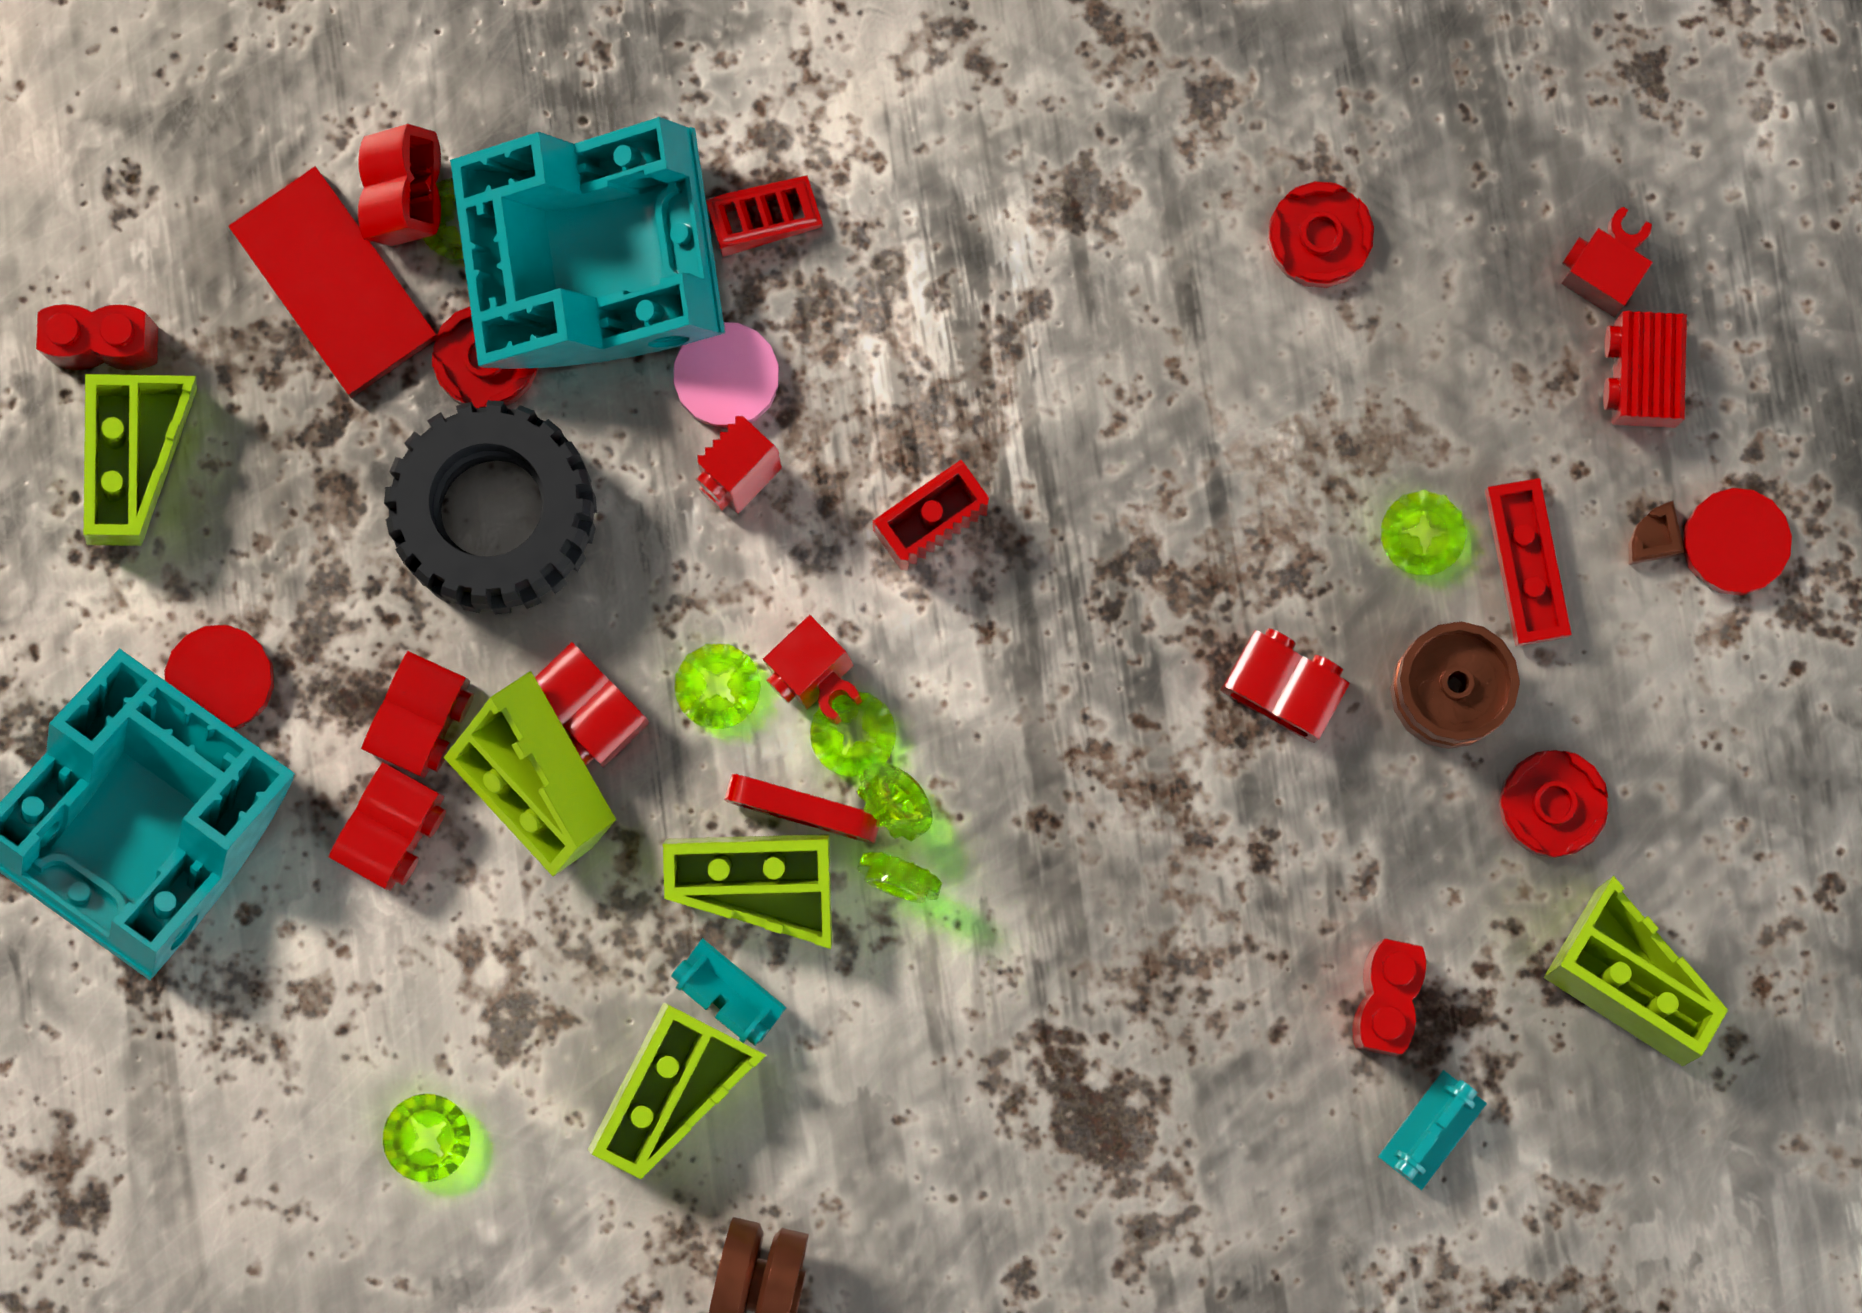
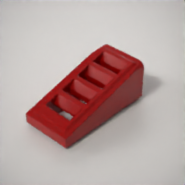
M808 175L706 199L707 210L722 257L823 227ZM797 193L804 218L794 220L787 195ZM777 199L784 222L773 223L767 201ZM757 205L763 227L753 229L747 208ZM737 211L742 232L732 233L727 217L728 213Z

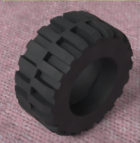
M490 400L487 401L485 408H475L472 402L457 405V414L444 418L440 412L427 420L431 427L421 436L414 431L404 443L408 451L403 459L395 457L389 471L394 477L392 487H385L384 504L389 509V517L385 519L388 533L394 540L397 547L395 550L406 567L423 586H426L436 597L448 604L453 602L460 605L463 610L480 613L481 609L492 610L495 615L511 613V607L523 604L526 609L542 603L539 597L552 590L556 594L567 585L565 581L567 575L572 570L578 572L586 559L583 554L587 544H592L596 530L593 518L594 514L597 513V506L591 478L572 441H568L561 429L549 419L543 421L538 418L534 410L521 405L516 410L507 408L504 401ZM490 461L511 462L528 472L538 485L542 499V513L538 525L526 541L507 553L488 557L468 553L450 539L444 528L441 508L447 490L458 476L475 465Z

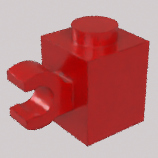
M1625 207L1618 209L1610 219L1608 233L1598 228L1588 242L1579 237L1562 262L1570 271L1561 284L1614 318L1626 305L1653 263L1635 251V248L1639 247L1649 236L1652 224L1646 221L1637 234L1626 233L1621 225L1628 212V209Z
M811 615L806 617L763 658V661L772 673L766 679L767 683L786 703L796 698L808 709L818 700L822 713L833 724L838 725L842 721L838 713L832 709V702L836 697L846 695L857 706L862 702L855 686L841 679L854 666L849 655Z

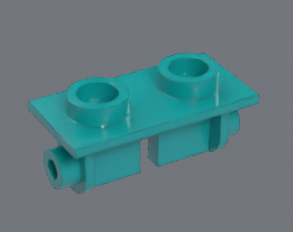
M703 938L688 959L683 960L671 975L678 982L676 988L679 991H684L705 1010L712 1003L716 1005L720 1010L715 1018L737 1035L742 1043L746 1040L754 1046L759 1042L761 1043L787 1008Z
M1442 1070L1378 1157L1422 1191L1487 1103L1476 1095L1478 1092L1461 1079L1458 1081L1445 1070Z

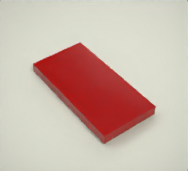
M316 166L228 226L351 399L436 340V333L370 241L363 239L360 227Z

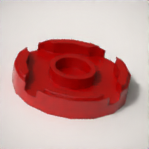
M1314 181L1295 187L1278 203L1269 221L1268 246L1274 263L1288 278L1306 287L1329 288L1347 282L1362 269L1373 247L1374 225L1368 207L1359 197L1357 199L1352 193L1347 191V188L1337 183Z
M470 306L455 312L441 325L435 338L436 342L432 352V367L441 388L459 404L472 402L475 408H485L487 401L490 400L504 401L505 405L508 406L515 403L530 389L537 374L538 368L501 369L478 366Z
M1730 488L1713 493L1695 507L1684 526L1682 543L1688 568L1697 578L1699 577L1704 583L1709 585V588L1720 594L1742 596L1762 590L1781 575L1791 556L1792 534L1785 514L1772 499L1755 490Z
M229 625L204 626L187 634L171 651L164 670L166 682L235 731L246 726L245 724L251 722L263 712L269 703L274 689L273 664L264 647L246 631Z
M1558 750L1535 752L1516 764L1503 782L1499 799L1502 823L1512 839L1532 854L1549 858L1573 855L1593 843L1606 825L1608 792L1606 783L1595 766L1580 755Z

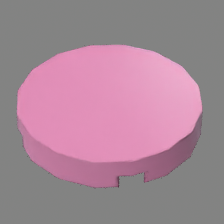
M724 322L725 334L681 346L674 361L673 383L682 406L695 420L706 425L709 424L714 427L728 429V424H735V416H744L750 423H753L771 407L778 389L779 365L771 345L756 330L740 323Z

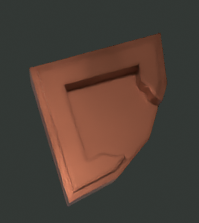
M1673 501L1655 507L1636 525L1628 544L1629 565L1679 556L1684 553Z

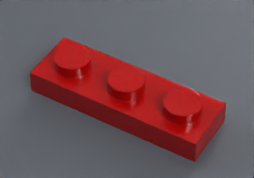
M1536 478L1487 487L1485 489V496L1515 647L1568 638L1572 633L1541 479Z

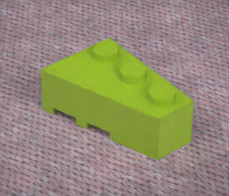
M85 374L83 535L87 545L142 546L197 391L196 376Z
M531 671L491 696L443 757L553 877L591 850L616 821L614 814Z
M829 834L669 838L663 843L664 899L729 919H737L775 933H783L831 949L832 909Z
M1613 875L1594 891L1545 974L1544 979L1683 1067L1704 1054L1728 1009L1684 957L1679 958L1657 933L1659 928L1649 916L1644 917L1623 893L1625 888Z
M663 1003L602 1120L588 1151L599 1159L642 1179L691 1131V1128L715 1104L717 1105L729 1093L728 1091L767 1055Z

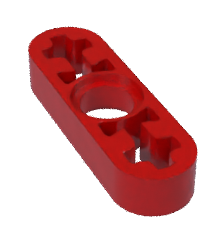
M731 774L724 801L739 807L875 844L882 820L881 816L859 808L738 774Z

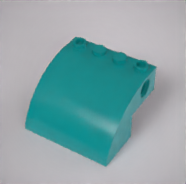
M657 117L575 144L536 132L450 160L478 366L484 368L519 369L599 363L659 352L725 334L695 128L686 127Z
M119 648L49 723L46 753L0 802V873L145 978L151 980L198 926L239 872L276 814L294 779L295 773Z

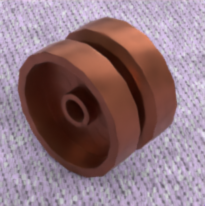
M1459 621L1435 626L1419 636L1407 648L1395 665L1390 691L1394 712L1409 733L1425 744L1452 749L1470 746L1503 724L1515 707L1520 680L1516 659L1501 638L1484 626ZM1453 677H1456L1462 683L1458 693L1451 691L1448 687L1447 681L1449 682Z
M733 1217L726 1236L709 1313H747V1311L755 1313H797L806 1270H803L802 1267L809 1234L781 1228L773 1237L768 1259L763 1260L759 1259L764 1236L761 1224Z

